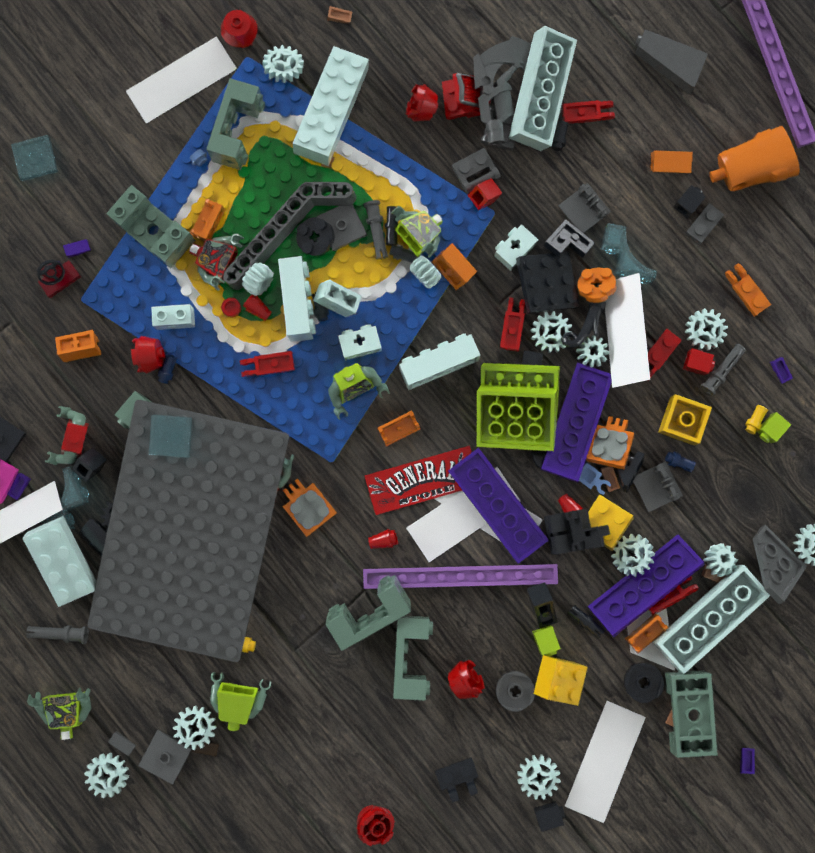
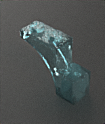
M608 223L604 230L601 250H605L606 253L613 255L619 253L615 275L623 278L639 273L640 283L649 284L653 282L657 271L642 265L632 255L626 239L627 227Z
M68 466L62 469L65 479L64 494L60 501L62 510L41 521L42 525L64 516L70 530L75 529L73 526L75 524L74 518L68 511L88 503L87 497H89V493L80 482L82 478L72 471L73 467Z

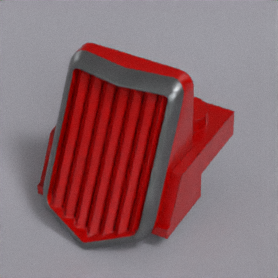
M455 73L452 80L442 82L445 115L448 120L463 116L471 118L480 115L478 98L480 97L481 89H475L474 76Z

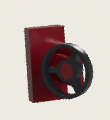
M47 260L41 263L37 269L38 283L49 298H52L81 278V275L69 260L63 265L57 260Z

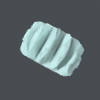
M424 256L416 258L410 265V271L427 288L435 286L441 279V273Z
M261 262L255 263L245 272V276L242 278V286L254 296L262 295L273 281L274 273L267 265Z
M595 335L591 337V340L587 337L579 345L581 348L576 349L577 353H581L577 359H584L582 363L584 365L589 362L590 367H594V363L599 367L601 366V361L605 362L607 360L604 355H608L609 351L604 350V348L608 344H601L603 338H599L596 341ZM592 348L595 349V354L593 355L590 354Z
M722 543L710 546L709 550L704 553L707 557L703 561L708 564L705 569H711V574H717L718 577L730 575L737 568L734 563L738 559L733 556L736 552H731V546H724Z

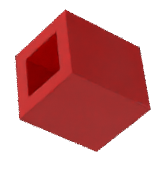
M491 178L478 184L469 193L468 197L476 208L481 210L493 204L502 192Z
M692 348L687 351L683 370L705 376L712 372L714 368V355Z

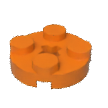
M592 268L583 270L578 280L579 294L592 303L606 301L608 296L616 291V278L612 274L611 269ZM595 283H601L599 287H595L593 285Z

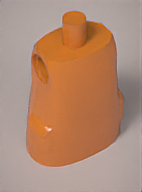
M779 126L774 129L758 132L753 139L718 154L717 159L720 169L709 172L712 183L724 179L730 191H737L753 185L768 182L775 183L798 176L800 167L796 152L783 126Z

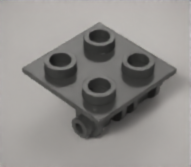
M588 183L581 185L578 191L558 205L572 224L582 233L586 232L611 212Z
M666 461L638 474L633 481L648 512L683 496Z

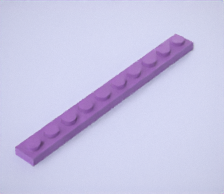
M742 0L797 148L815 143L814 129L765 0Z
M557 564L363 569L364 589L378 588L379 581L388 575L390 577L395 575L403 588L533 585L544 582L546 584H558Z

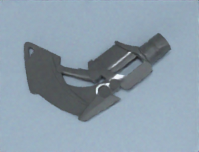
M514 36L509 41L489 48L480 56L477 54L473 57L475 89H481L480 97L478 98L481 122L486 125L488 144L490 146L505 143L503 122L515 113L511 98L512 87L507 81L518 68L525 72L531 43ZM503 64L512 65L493 84L499 67ZM493 97L497 115L496 120H491L489 100Z

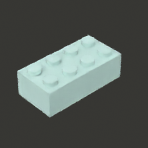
M302 256L278 259L287 337L290 342L313 339V334H316L315 322L311 319V315H314L311 299L309 300L308 298L312 296L309 281L306 280V278H310L307 262H303Z
M459 335L451 343L445 341L438 344L437 349L431 351L429 348L421 351L420 356L404 358L399 367L408 390L478 362L480 353L472 335Z
M64 516L26 532L23 540L58 607L95 591L97 581Z

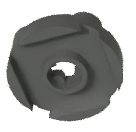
M520 671L504 673L496 684L495 692L497 699L509 711L517 712L524 710L533 702L535 694H533L535 687L532 680ZM514 686H518V689L521 690L520 694L517 693L516 696H512L513 694L510 692V689L514 688Z

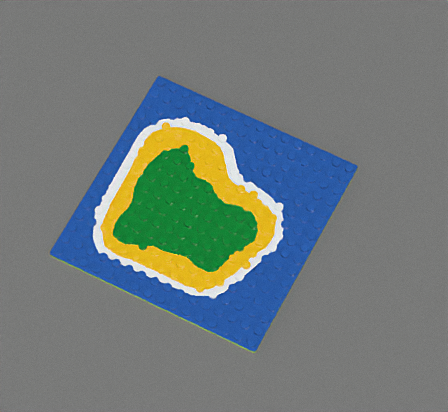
M246 57L231 79L258 86L265 102L264 110L262 113L260 112L258 118L238 113L237 121L231 128L232 138L242 140L246 154H248L246 165H243L242 169L238 170L214 163L206 150L227 88L226 85L148 199L150 203L173 222L179 223L188 232L193 229L206 199L223 205L225 212L212 239L215 237L232 236L236 233L244 237V239L239 241L242 247L235 246L239 251L236 256L237 258L301 184L305 182H347L351 184L356 194V201L353 203V207L367 236L334 252L330 247V250L322 256H312L304 253L297 244V227L309 218L317 217L338 207L314 206L264 263L274 273L273 281L270 283L267 291H264L262 295H257L272 312L266 321L245 311L246 308L243 305L252 294L247 292L244 287L239 290H233L225 282L224 284H218L217 287L220 290L217 291L214 287L205 283L198 273V266L195 264L197 257L189 254L191 246L170 269L127 232L82 296L81 301L137 338L146 336L159 339L165 354L174 355L178 358L176 360L177 364L279 430L288 433L290 437L327 461L334 462L377 397L378 392L376 390L377 386L341 404L348 412V417L342 412L339 415L341 420H339L334 414L335 407L328 393V389L333 382V375L342 371L345 367L358 363L362 367L374 368L382 380L381 383H386L450 285L448 280L441 274V279L431 288H427L410 271L411 262L402 259L396 260L393 259L392 255H389L392 246L386 245L387 229L385 228V223H387V207L400 206L405 211H417L418 213L426 211L431 217L438 214L442 218L443 223L439 225L441 233L439 234L440 242L437 251L430 258L425 251L420 255L427 258L430 262L451 243L467 259L493 219L495 212L489 207L478 210L468 197V194L350 120H347L332 156L335 157L332 162V168L323 167L321 163L294 154L293 141L312 96L288 81L283 83L281 79L276 82L275 77L270 79L269 74L264 73V68L261 64L250 57ZM202 149L203 152L207 153V161L203 165H192L190 156L195 151ZM308 192L306 196L311 195L312 192ZM331 192L325 193L324 196L330 195ZM373 200L380 201L379 210L380 215L383 216L381 225L388 258L383 259L382 251H380V260L376 259L371 227L366 222L368 216L366 208L363 207L365 202ZM296 206L293 210L299 209L300 206ZM288 220L282 221L281 224H285ZM158 226L150 227L149 234L155 235L159 230ZM314 232L311 239L317 242V238L320 235ZM271 234L268 239L273 238L275 234ZM398 235L397 243L402 245L403 248L411 250ZM193 237L195 239L194 243L203 247L205 242ZM259 248L256 253L261 252L263 248ZM302 256L303 262H307L310 278H306V280L309 281L312 294H315L320 283L330 279L362 297L356 314L344 317L329 309L328 320L319 322L314 315H311V319L315 322L316 334H313V339L290 342L286 333L278 259ZM247 262L244 267L249 266L250 262ZM309 296L308 298L309 300L311 299V303L313 304V310H315L313 297ZM235 298L239 301L241 312L238 316L230 318L222 312L221 305L225 299ZM190 304L194 308V328L157 330L152 326L151 307ZM365 325L376 326L382 351L345 361L338 337L342 335L341 332L350 329L353 332L358 331L360 327ZM357 338V342H355V343H358L359 346H360V345H362V341H365V340H361V338ZM293 352L295 371L242 377L241 372L256 369L255 364L248 366L240 365V360L273 353Z

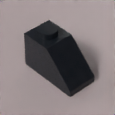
M546 583L536 584L527 588L539 629L558 623L553 599Z

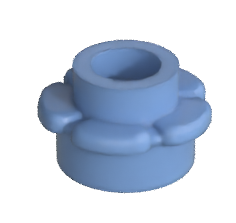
M202 149L195 151L190 156L192 165H203L207 161V153L203 152Z

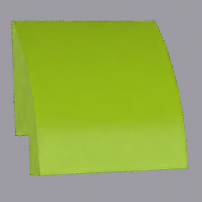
M483 363L481 366V386L477 390V447L554 451L560 366Z

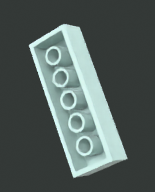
M547 26L534 33L509 139L539 151L552 146L576 47V39Z
M333 46L293 141L294 154L329 166L368 72L369 59Z
M737 565V568L730 575L721 579L670 625L666 631L657 637L653 643L678 672L685 674L769 598L770 595L745 565Z

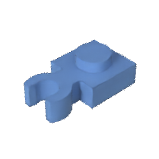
M586 462L579 478L581 483L590 489L595 485L598 492L602 495L605 492L601 490V485L607 484L609 487L611 486L609 481L599 479L602 473Z

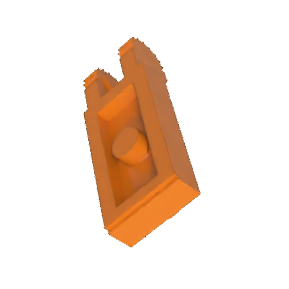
M738 263L734 267L741 277L740 281L737 280L730 270L725 272V275L732 284L734 291L755 317L769 307L771 303L750 275H747L742 265Z

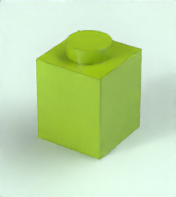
M777 412L772 413L764 421L760 431H758L759 437L766 443H775L791 424Z
M549 625L532 631L541 655L552 656L557 654L556 650H559L560 646L553 626Z

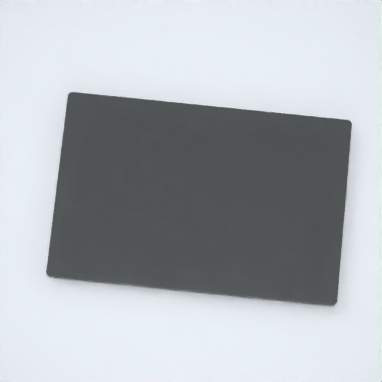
M136 400L93 596L88 628L238 662L241 659L288 446L289 434L162 404Z

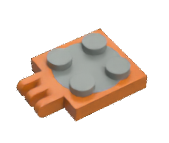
M609 416L606 427L597 425L586 461L624 470L634 439V432L626 431L628 420L624 419L622 426H620V418H616L615 424H612L613 417Z
M297 478L295 480V483L299 486L297 489L291 483L289 485L293 491L291 494L288 489L285 488L283 490L290 500L283 508L305 536L308 537L336 515L337 512L314 483L305 488Z

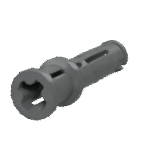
M373 200L365 202L363 207L367 211L368 219H366V222L371 227L376 259L380 260V251H382L383 259L388 258L381 225L383 216L380 215V201Z
M737 343L717 370H713L707 381L700 385V388L706 394L715 396V391L721 384L726 382L725 377L746 352V349Z
M67 625L64 628L28 626L27 631L31 633H26L27 638L59 639L65 643L77 641L81 642V644H86L89 629L87 626L72 628L71 625Z

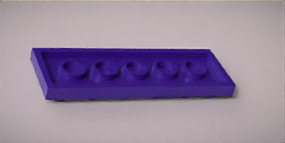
M577 362L557 420L554 451L546 452L541 467L542 471L578 483L612 382L610 373Z
M479 448L448 470L449 474L517 564L549 541Z
M676 535L655 552V556L651 557L654 563L648 564L650 570L644 568V574L642 575L640 572H637L636 577L630 572L629 576L622 578L588 606L589 610L613 638L705 565L704 561L679 535Z

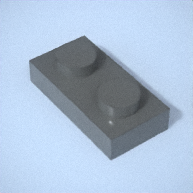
M709 203L685 234L700 245L724 214Z

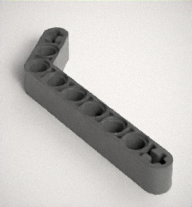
M305 182L301 184L226 269L223 275L225 282L233 290L243 288L242 278L245 276V272L249 270V267L259 262L264 264L314 206L352 205L356 201V194L351 184L347 182ZM308 192H312L311 195L306 196ZM331 192L330 195L324 196L325 193ZM296 206H300L299 209L293 210ZM288 220L285 224H281L282 221ZM271 234H275L273 238L268 239ZM259 248H263L261 252L256 253ZM247 262H250L249 266L244 267Z

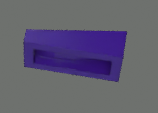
M87 239L63 245L66 257L68 258L91 251Z
M783 357L770 362L781 384L793 378Z
M22 473L17 474L7 495L15 500H19L31 479Z
M741 748L740 773L755 774V749Z

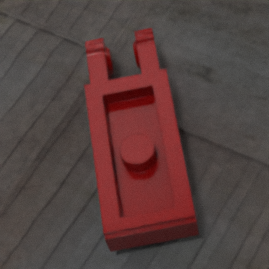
M599 100L565 103L561 106L563 121L569 124L611 120L615 118V113H601L600 109H610L614 106L613 101L599 102Z
M509 297L500 349L518 352L525 315V301L521 299L519 302V313L512 312L514 298Z
M668 329L662 333L648 351L649 365L653 367L650 370V378L661 368L682 341Z
M292 351L254 356V358L240 360V365L248 366L255 364L256 369L241 372L242 377L295 371Z
M692 577L687 578L649 609L651 615L653 616L696 592L699 588L697 584H693L684 590L681 588V586L690 582Z

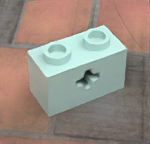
M522 224L518 229L514 227L508 234L509 238L505 242L502 240L495 247V250H497L495 257L510 271L517 265L516 258L526 256L538 242V239ZM516 244L518 245V248H514V249L511 248L512 245H513V246L516 245Z
M329 279L319 284L313 301L347 317L356 314L362 296Z
M190 304L151 307L152 326L157 330L195 327L194 308Z
M365 325L360 327L358 331L353 332L350 329L341 332L342 335L338 336L345 361L382 351L376 326ZM357 338H361V340H365V341H362V345L359 346L358 343H355V342H357Z

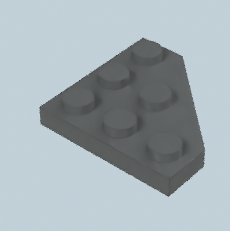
M764 525L753 537V543L764 589L778 604H781L786 600L807 565Z

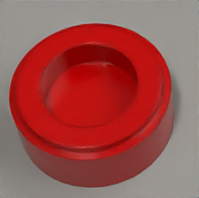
M227 298L222 302L221 309L227 317L233 318L240 314L241 305L237 299Z

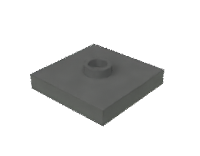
M353 204L338 206L317 216V218L328 222L334 230L335 240L331 245L333 252L367 236Z
M158 729L138 766L173 785L192 747L189 746L186 749L185 743L178 744L179 740Z

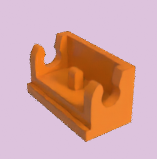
M653 151L651 153V171L690 174L693 152Z
M209 199L205 200V205L193 229L190 231L193 237L204 242L206 239H212L225 212L223 205Z
M453 243L431 261L456 290L466 284L477 272Z
M93 330L55 337L57 355L63 362L101 355V350L97 345L99 340Z
M412 410L378 427L386 447L420 430L419 423L416 421Z
M655 614L649 617L625 638L637 654L668 629V626L661 621L662 619L659 615Z

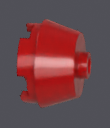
M241 10L229 12L221 24L223 39L230 46L246 48L254 42L258 31L255 19Z
M415 84L411 91L413 93L411 100L407 103L406 115L412 118V121H430L438 109V95L425 84L422 86Z
M140 336L132 340L133 344L135 343V349H131L133 365H138L139 367L138 373L145 372L148 374L163 366L165 351L159 339Z
M471 660L460 661L448 673L450 689L459 699L477 698L479 694L483 693L481 690L485 689L481 674L478 675L473 669L476 665Z
M369 805L363 808L357 817V834L359 839L369 846L380 843L382 845L386 844L394 834L395 821L392 813L388 809L376 805Z

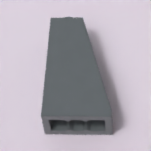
M646 29L642 36L638 35L634 45L637 47L635 52L637 56L686 93L691 94L708 53Z

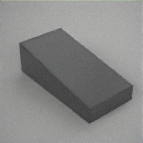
M118 731L108 741V743L127 756L136 747L133 742Z

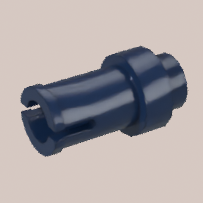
M165 354L163 366L157 374L159 382L168 384L169 380H172L174 375L172 372L178 359L174 355Z
M669 451L665 458L669 466L679 467L689 473L693 471L696 464L695 461L682 457L676 451L673 453Z

